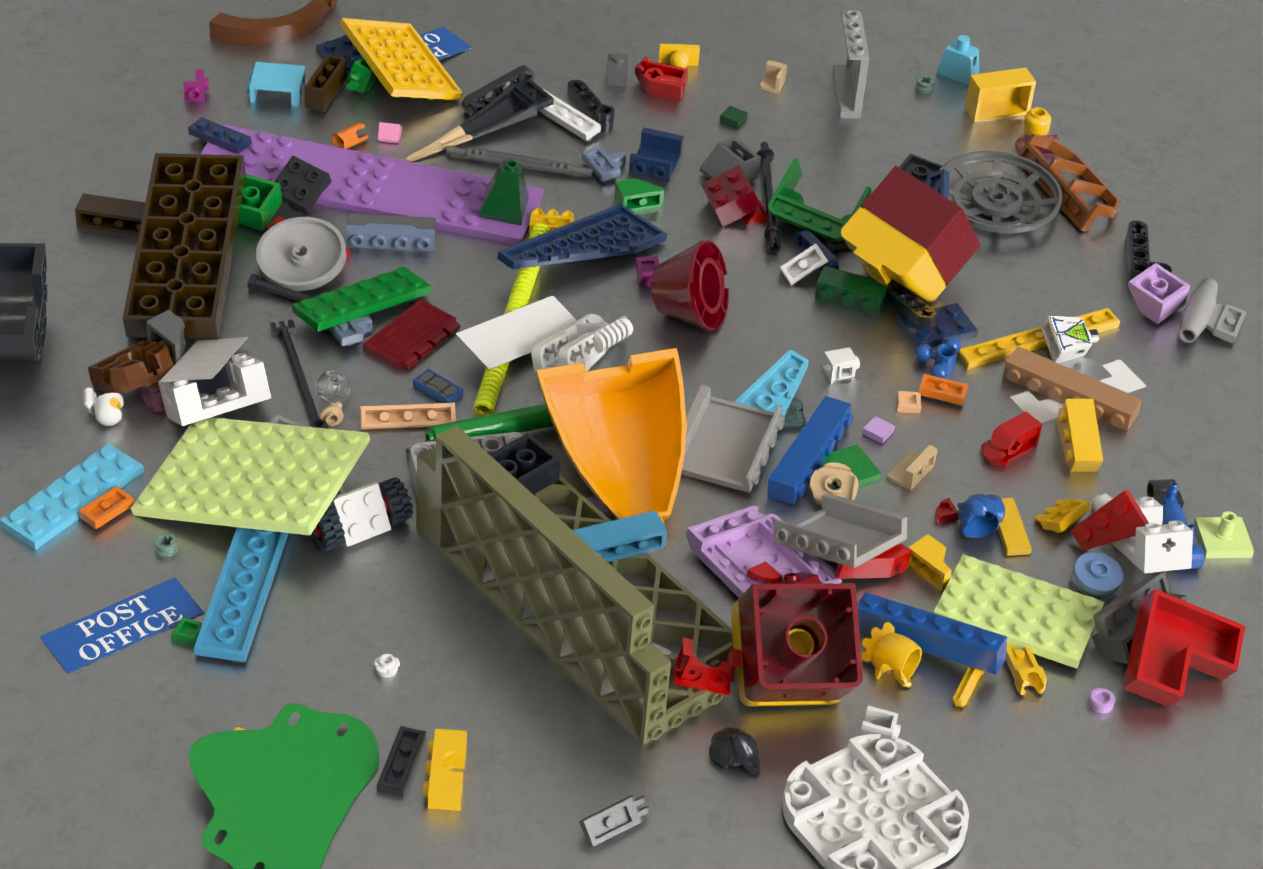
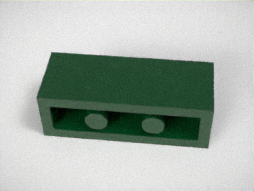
M824 266L817 281L815 299L879 315L886 299L888 284L885 286L873 278Z

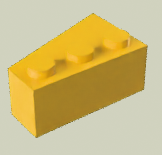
M1066 399L1062 408H1059L1058 417L1055 421L1065 453V462L1068 464L1070 472H1098L1103 462L1094 400Z

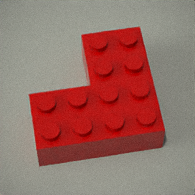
M1154 589L1140 601L1123 689L1170 707L1183 698L1189 667L1223 681L1238 670L1246 626Z

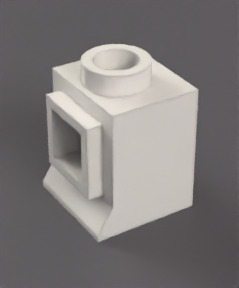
M850 347L824 353L830 365H823L822 370L830 384L835 380L855 377L856 369L860 368V361Z
M868 706L860 736L881 734L880 739L895 740L896 737H899L901 725L897 724L898 713Z

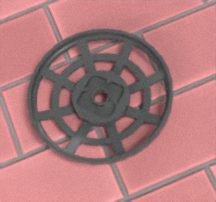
M976 151L954 157L940 168V170L945 169L949 173L955 169L962 177L956 183L954 190L949 189V196L953 197L955 204L963 209L972 227L997 233H1022L1045 226L1057 216L1060 210L1062 192L1057 180L1045 168L1024 157L999 151ZM975 162H993V171H980L969 174L963 168V165ZM1005 163L1020 167L1031 172L1032 175L1023 180L1015 175L1001 172V164ZM992 178V180L981 183L975 181V179ZM1001 179L1014 182L1018 184V186L1015 187L1007 182L1001 181ZM1041 179L1050 188L1054 198L1041 200L1039 193L1032 185ZM965 184L970 185L973 188L972 195L960 193L961 188ZM1027 190L1034 201H1023L1021 192ZM960 199L972 202L974 208L967 210L962 205ZM1054 205L1050 215L1040 221L1034 219L1042 206ZM1023 207H1034L1028 216L1019 213ZM982 213L984 215L992 217V221L982 219L975 215ZM1013 217L1018 221L1001 222V218Z

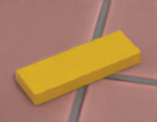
M1001 498L1005 506V516L1003 521L999 523L998 532L1006 555H1028L1031 553L1032 548L1014 498Z

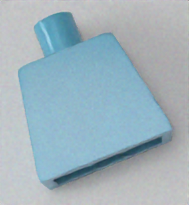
M960 35L958 41L953 40L946 47L936 73L969 85L970 75L979 74V49L969 45L970 38L968 36Z

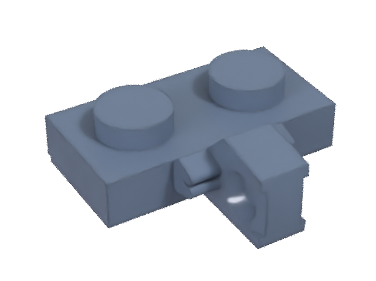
M601 146L584 151L582 153V160L589 168L593 169V173L600 181L604 182L620 176V168L626 165V154L623 151L607 154Z
M369 316L328 328L342 346H349L364 341L363 335L373 331L372 320Z

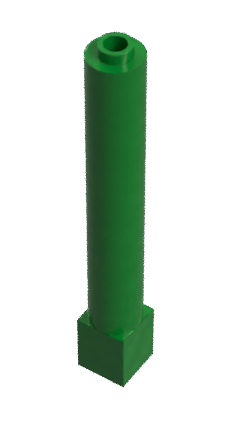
M541 404L429 426L428 432L425 433L426 442L436 441V435L456 425L469 437L510 432L522 433L554 425L546 405Z

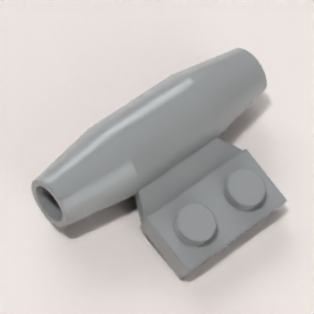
M1211 278L1203 279L1192 292L1183 311L1179 337L1186 343H1192L1206 327L1214 336L1233 344L1247 312L1227 303L1226 305L1216 304L1218 283Z

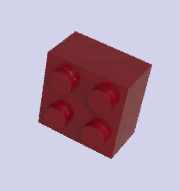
M740 165L701 184L722 227L761 208L756 194Z

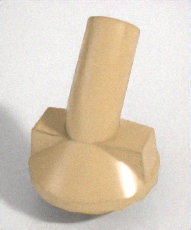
M339 401L330 403L320 413V419H323L328 426L339 424L344 416L342 404Z

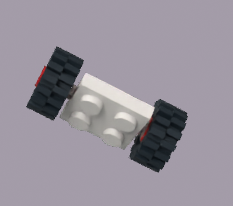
M393 477L380 483L373 482L334 497L311 534L314 537V543H317V547L323 552L343 544L348 547L391 530L390 525H395L412 518L413 510L411 508H413V504L410 503L411 497L407 494V488H404L405 484L399 478Z

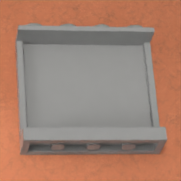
M848 10L841 11L847 47L846 65L833 64V77L840 118L860 119L869 65V52L861 11Z
M701 385L686 416L685 456L681 475L750 493L753 485H757L759 482L761 467L767 464L769 449L775 446L778 429L781 430L783 428L785 416H782V406L778 405L775 413L713 397L711 396L710 387Z
M830 493L822 495V510L795 524L778 519L774 520V543L852 568H856L907 539V516Z

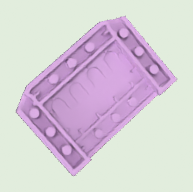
M755 505L687 529L686 537L691 550L739 598L752 584L769 583L762 580L755 582L746 576L748 569L765 561L783 576L782 578H784L785 574L802 571L818 574V584L842 582L841 579L835 576L836 571L822 558L774 543V520H783L772 513L766 516L758 512L759 507Z

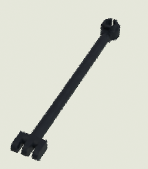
M293 319L288 320V326L285 325L284 321H279L278 328L275 322H271L270 329L273 338L281 337L311 421L309 427L328 429V424L319 418L290 336L296 334Z

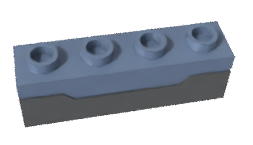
M348 213L346 247L434 251L436 218Z

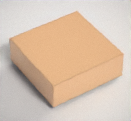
M897 391V412L920 414V393Z

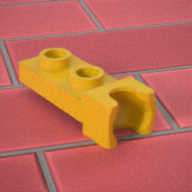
M1007 642L1006 662L1015 679L1014 684L1018 693L1024 695V687L1032 686L1036 689L1037 693L1042 694L1046 687L1047 677L1042 666L1039 667L1032 650L1027 647L1021 650L1009 646Z

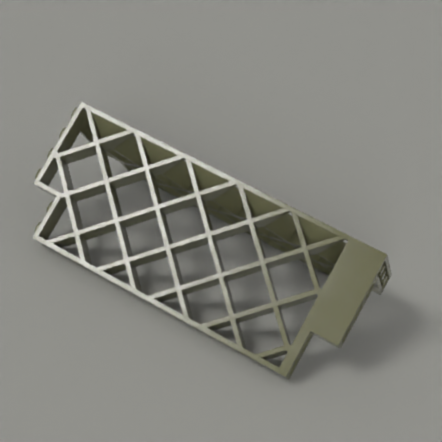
M457 425L436 435V447L417 456L416 528L642 745L651 740L658 739L663 733L672 728H677L683 721L692 716H697L702 710L721 701L723 698L722 694L709 692L708 690H700L694 693L693 688L688 687V691L668 689L669 678L673 677V670L676 667V656L662 654L653 645V641L682 645L683 637L693 639V655L696 656L697 646L716 648L718 650L702 659L698 658V660L706 666L718 667L722 661H727L731 648H734L732 629L648 553L611 562L605 561L573 530L611 520L561 475L557 482L533 495ZM544 504L570 507L576 513V516L554 514ZM488 561L495 578L483 583L486 562ZM621 574L646 576L654 583V588L632 585ZM526 596L534 615L521 619L524 598ZM656 610L685 612L695 620V625L655 620ZM565 632L573 653L561 657L563 634ZM605 669L614 691L601 695L603 672Z

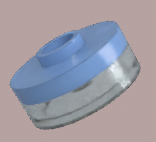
M1089 552L1081 555L1077 559L1070 575V583L1075 592L1104 602H1108L1116 596L1123 581V571L1118 562L1112 557L1099 552Z

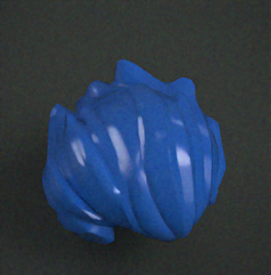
M969 495L965 502L957 504L959 508L957 516L961 524L962 534L965 537L982 538L989 535L992 531L999 528V523L1003 521L1005 516L1004 503L996 495Z

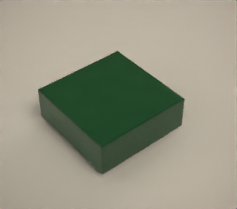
M729 106L720 115V122L738 128L747 119L748 112Z

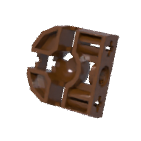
M141 340L89 366L88 371L94 390L122 395L124 391L142 386L151 388L159 384L158 382L174 366V362L166 343L158 345L155 341Z

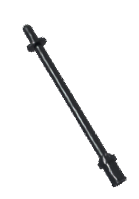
M763 141L760 144L761 150H758L756 154L761 157L768 223V228L764 231V237L767 240L768 251L772 252L773 247V253H777L781 250L780 238L782 233L781 229L776 227V218L770 214L768 208L769 201L773 196L770 163L775 159V154L769 148L768 143Z

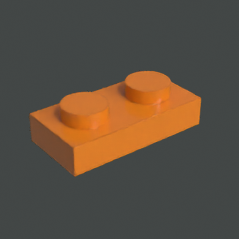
M923 374L918 392L921 396L963 406L969 384Z
M115 486L79 510V517L94 529H98L133 506V497L118 486Z

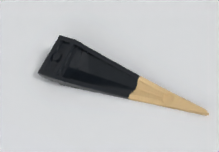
M530 78L512 84L458 127L408 156L406 161L413 162L445 150L447 146L461 144L537 115V111L553 105L554 98Z

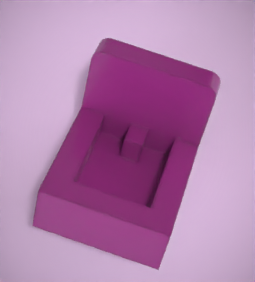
M195 69L196 81L183 83L185 101H205V90H209V79L204 77V69Z
M658 256L637 257L635 264L638 285L651 287L653 271L659 265Z

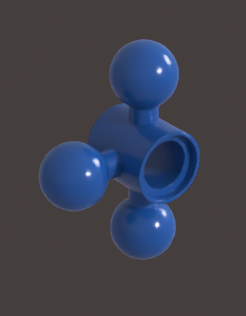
M948 337L944 340L943 344L937 347L936 352L928 344H920L915 349V356L922 362L930 359L935 360L934 366L930 370V375L946 379L948 374L954 371L956 356L961 348V343L956 337Z

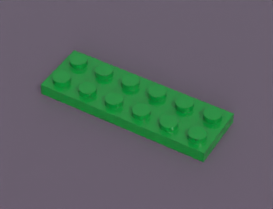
M400 267L394 271L379 274L376 277L361 280L349 286H342L340 289L325 292L319 296L292 304V313L319 332L430 294L431 285L406 267Z

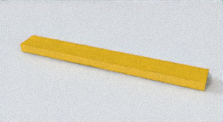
M1109 308L1077 316L1084 320L1087 330L1097 329L1098 333L1117 328L1120 324V320ZM1041 327L962 348L957 353V358L968 370L1007 359L1017 346L1032 352L1046 348L1047 344Z

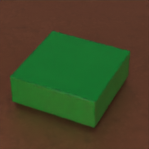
M182 617L171 634V641L194 647L202 623Z

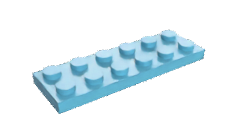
M108 443L0 519V527L37 550L80 519L79 510L115 486L123 488L144 472V467L141 463Z

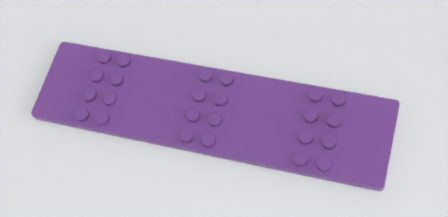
M225 124L220 125L251 136L252 144L237 154L207 142L201 154L243 155L246 174L273 182L293 155L330 175L332 182L319 196L315 203L316 205L361 214L436 218V229L513 245L525 240L529 231L531 212L539 208L544 192L542 188L526 185L529 198L522 225H516L479 216L486 187L492 177H483L472 173H464Z

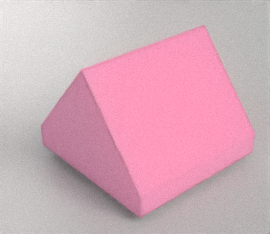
M380 122L378 141L399 143L402 134L401 125Z

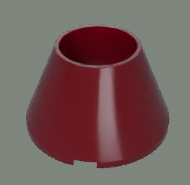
M710 240L700 241L655 267L651 280V292L654 305L661 314L706 331H713L722 326L728 310L729 288H725L724 275L728 274L724 258L717 245Z

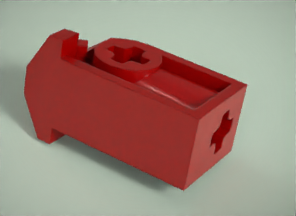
M645 56L635 66V75L647 94L681 101L687 85L688 69L649 61V57Z
M1025 411L999 425L993 431L991 441L988 440L981 444L980 450L984 460L992 466L1004 470L1007 469L1010 461L1038 446L1042 423Z

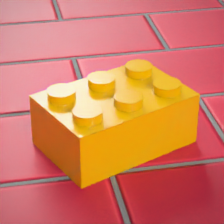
M1027 68L970 75L965 110L973 122L1026 115L1031 109L1036 80Z

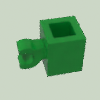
M363 57L354 62L346 80L347 88L362 93L372 87L376 78L375 73Z

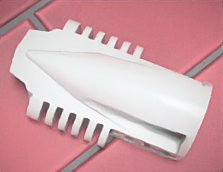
M585 315L533 347L532 361L535 372L540 369L584 363L585 370L588 371L605 355L609 347L632 334V323L625 315L610 324L605 322L599 315Z

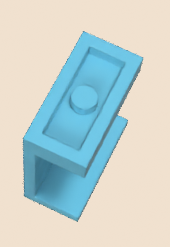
M256 62L254 70H250V82L248 81L246 86V93L250 94V103L255 102L258 90L291 92V106L300 107L306 83L305 66Z

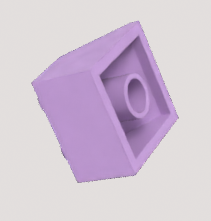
M1157 263L1128 282V287L1140 313L1157 324L1185 305L1190 289L1189 284Z

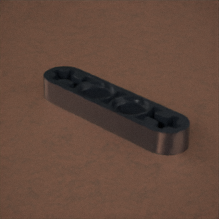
M892 286L887 289V301L917 326L932 328L937 325V312L907 288Z

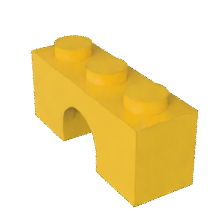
M435 729L434 740L429 739L428 756H432V760H426L425 776H430L429 781H424L423 797H428V809L461 810L463 772L450 771L449 769H465L467 731Z

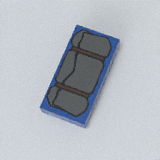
M429 368L413 379L414 387L441 403H454L463 396L464 389Z

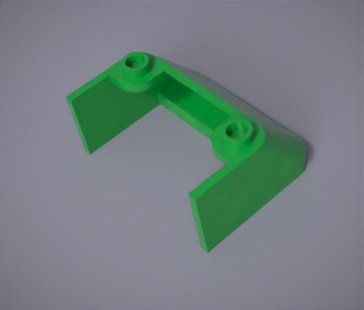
M794 157L769 201L768 208L770 214L779 220L804 230L808 229L811 233L831 241L840 242L844 240L841 235L843 226L860 207L863 208L862 204L872 194L871 187H866L852 214L845 215L839 219L805 205L803 196L794 191L803 175L799 160Z

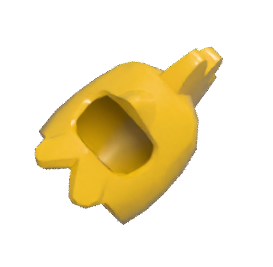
M890 622L884 623L881 630L878 627L871 630L872 638H865L862 641V646L866 649L861 654L862 661L873 663L876 680L886 671L893 670L899 684L904 687H911L910 678L921 660V647L910 638L895 633V629Z

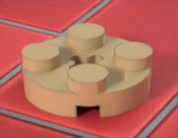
M825 464L818 471H814L811 476L810 493L814 503L822 506V495L826 493L855 500L858 493L857 477L844 464ZM837 482V486L840 488L831 490L827 485Z

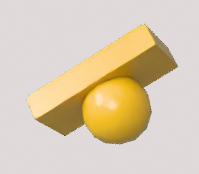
M660 44L658 63L686 68L688 65L698 66L700 45Z

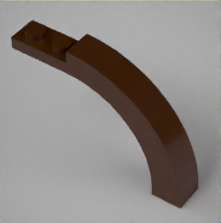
M312 0L303 8L293 13L274 18L250 19L220 12L209 21L210 39L245 46H263L289 42L308 35L322 26V17L331 8L336 6L338 0Z

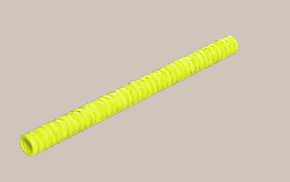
M542 223L533 225L528 239L549 232V227ZM540 266L518 269L504 314L528 305ZM509 362L491 369L486 367L473 406V412L478 417L493 414Z

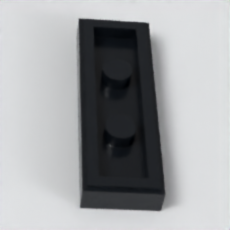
M400 726L378 780V792L403 797L426 739V731Z

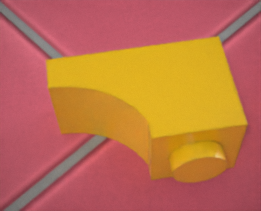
M927 534L908 547L912 551L908 567L942 592L945 590L951 575V569L944 562L946 547Z

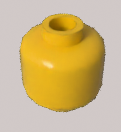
M1036 107L1029 110L1024 118L1023 131L1029 137L1032 133L1046 136L1050 129L1051 116L1043 108Z

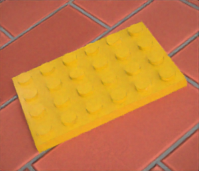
M341 19L340 27L391 96L414 99L428 98L431 100L445 99L448 101L461 100L463 92L411 24Z

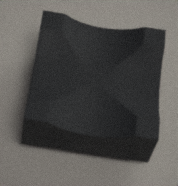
M292 155L274 182L280 183L283 202L292 205L309 216L317 199L332 181L329 173Z

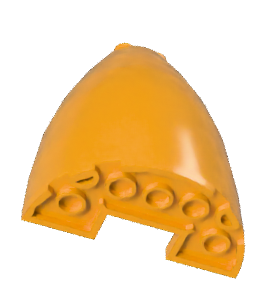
M677 348L630 355L628 364L625 366L586 371L584 363L537 370L536 374L542 396L563 449L582 480L601 504L616 519L656 511L665 525L664 521L671 515L679 487L686 443L687 423L684 386Z

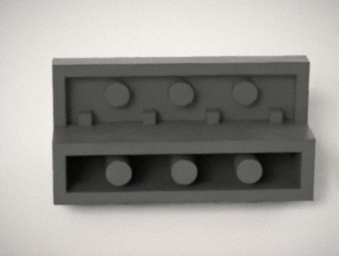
M1165 571L1152 573L1093 615L1097 633L1092 636V640L1097 649L1112 661L1128 664L1140 601L1143 597L1157 589L1188 602L1186 595L1172 594L1170 592Z

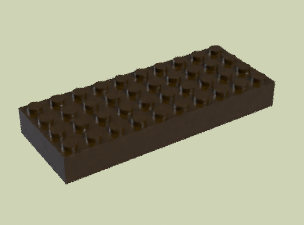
M155 153L122 318L126 337L147 338L146 321L170 310L183 320L185 339H219L246 177L243 155Z

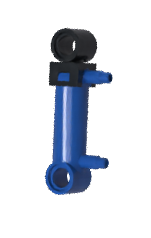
M1149 480L1147 484V497H1153L1163 506L1162 525L1169 524L1170 521H1181L1193 531L1194 536L1195 527L1187 523L1182 510L1184 501L1180 491L1177 489L1178 484L1175 480ZM1192 538L1191 568L1180 570L1201 569L1203 567L1204 552L1201 545H1196L1194 538Z

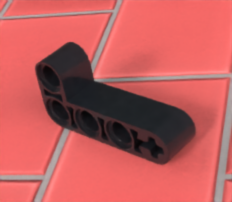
M1138 220L1131 221L1125 238L1127 284L1155 263L1171 273L1172 268L1168 264L1150 261L1147 224Z

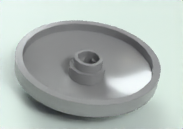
M296 217L281 221L264 233L257 245L256 259L259 271L268 282L294 291H307L327 284L340 273L346 261V245L340 231L329 222L314 217Z

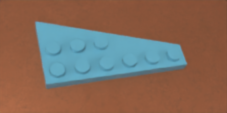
M790 349L734 402L774 413L777 406L781 405L782 416H785L809 366V360Z

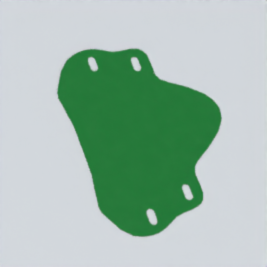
M292 703L282 707L273 723L266 729L211 733L199 738L191 746L189 763L198 784L214 808V816L202 834L201 841L203 846L212 854L229 863L233 869H254L258 862L265 864L264 869H320L331 839L357 795L378 771V743L373 731L362 721L352 716L338 713H323L300 704ZM299 713L301 717L297 724L290 726L288 721L292 714ZM347 723L349 728L345 735L338 736L337 730L340 725ZM225 830L227 836L224 841L219 845L215 844L214 839L218 832Z

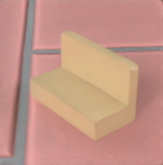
M929 444L920 455L909 451L888 473L887 480L911 491L934 467L938 448Z

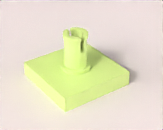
M1231 511L1224 512L1221 517H1195L1193 525L1205 558H1252L1254 549L1242 517H1237Z

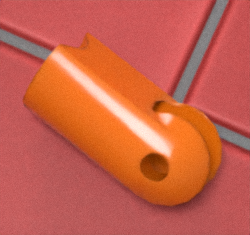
M359 122L332 135L334 147L349 149L367 140L369 133L360 136L356 134L357 130L364 128L366 125Z

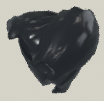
M728 727L716 732L712 736L709 754L723 768L727 769L728 766L738 767L742 765L749 775L755 776L760 773L758 746L750 734L739 728Z

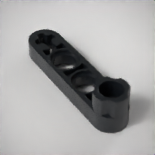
M526 65L519 66L464 97L461 106L472 117L504 92L507 88L503 89L507 82H510L508 86L510 87L512 84L526 78H530L533 81L534 72ZM493 91L491 97L486 98V95L489 92Z
M569 81L567 94L581 112L601 124L600 132L611 131L614 124V108L602 104L583 81Z

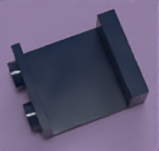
M643 127L640 147L636 154L631 153L629 173L670 181L682 155L684 136Z

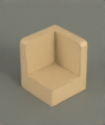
M768 60L765 77L760 84V89L778 94L786 82L788 65Z

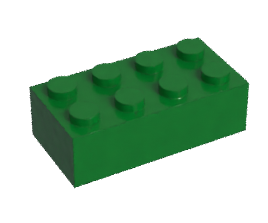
M246 174L238 224L264 231L282 204L280 183Z

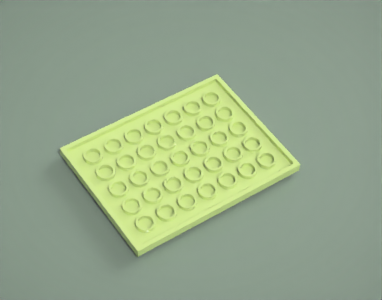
M206 418L190 424L131 507L134 516L311 535L370 442V437L367 432L226 418Z

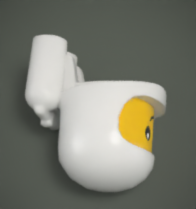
M85 388L83 390L84 406L88 409V413L95 416L101 425L113 426L120 422L122 418L121 407L124 404L122 395L119 393H107L97 397L92 388Z

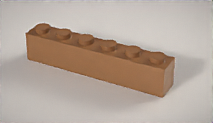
M1019 346L1016 347L1005 362L1004 379L1064 404L1066 399H1093L1096 419L1126 432L1139 415L1142 399Z

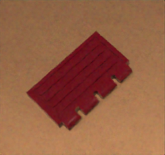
M420 299L363 343V351L397 370L402 368L407 371L429 354L433 348L438 347L448 337L458 331L460 324L456 322V317Z

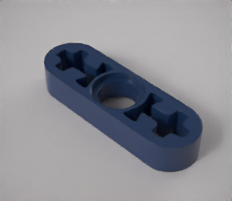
M805 229L795 233V244L801 252L815 243L818 245L828 260L827 263L818 268L821 272L824 266L839 269L837 258L811 231Z

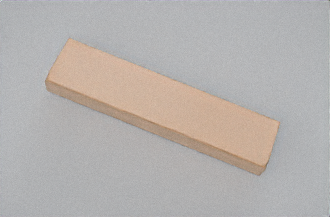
M455 403L360 406L361 430L428 428L429 426L456 421Z

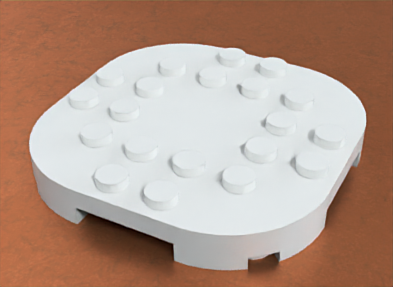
M867 734L849 739L848 747L811 765L807 760L798 765L787 779L782 809L789 828L825 869H934L952 859L964 844L969 819L966 801L958 790L951 792L922 761L924 754L914 745L897 737L895 741H892L890 739H880L881 734Z

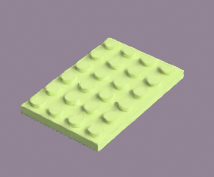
M962 555L933 613L1007 636L1009 646L1024 650L1025 647L1030 648L1033 654L1077 669L1095 628L1093 615L1103 609L1104 601L978 560L975 557Z

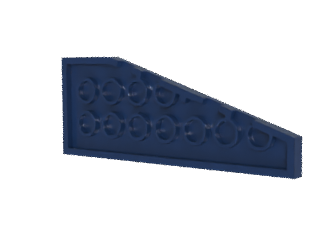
M620 203L498 251L497 259L513 270L634 254L665 242L667 233Z

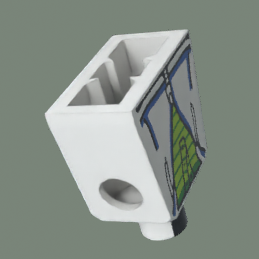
M1048 316L1041 327L1052 361L1056 363L1083 357L1092 346V343L1099 340L1097 329L1087 330L1084 320L1080 317Z

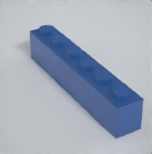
M828 396L823 398L768 478L767 497L793 506L799 497H803L812 474L823 467L825 454L831 455L835 443L842 439L845 428L850 427L853 420L851 403Z
M867 592L864 593L857 604L860 632L871 635L873 628L878 627L881 630L884 623L890 622L895 629V633L904 635L916 642L921 647L922 652L994 675L998 673L1006 660L1007 636Z

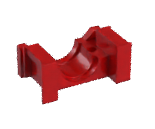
M683 637L678 656H676V667L673 670L674 684L729 696L731 692L730 682L734 683V671L736 667L742 668L741 650L731 648L726 662L722 661L718 667H709L702 664L697 656L693 655V639Z

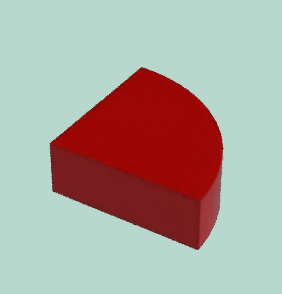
M950 498L942 500L936 508L934 516L936 525L958 520V511Z
M766 561L748 569L746 575L755 582L762 580L769 583L783 577Z

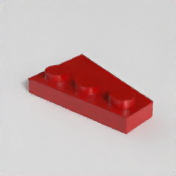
M1124 490L1070 531L1082 551L1135 537L1136 527H1144L1149 522L1130 491Z

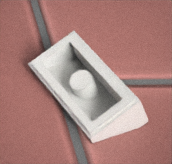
M815 243L779 268L792 286L827 263L828 260Z

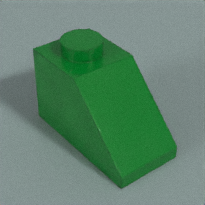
M636 178L615 181L614 199L617 205L621 203L634 212L662 208L664 189Z

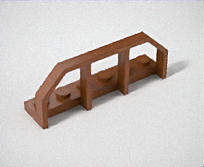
M1034 133L1030 135L1018 156L1039 164L1053 175L1062 192L1060 208L1080 231L1087 232L1098 215L1108 218L1114 217L1121 201L1075 152L1052 138ZM1035 146L1046 148L1061 158L1053 157L1049 162ZM1056 169L1081 175L1086 181L1073 178L1069 184ZM1041 179L1037 180L1036 182L1051 198H1054L1050 188ZM1076 191L1102 197L1109 206L1095 203L1091 208Z

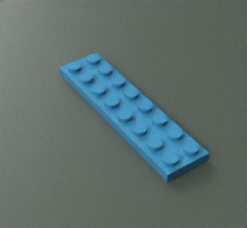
M236 528L194 646V655L246 662L289 533Z

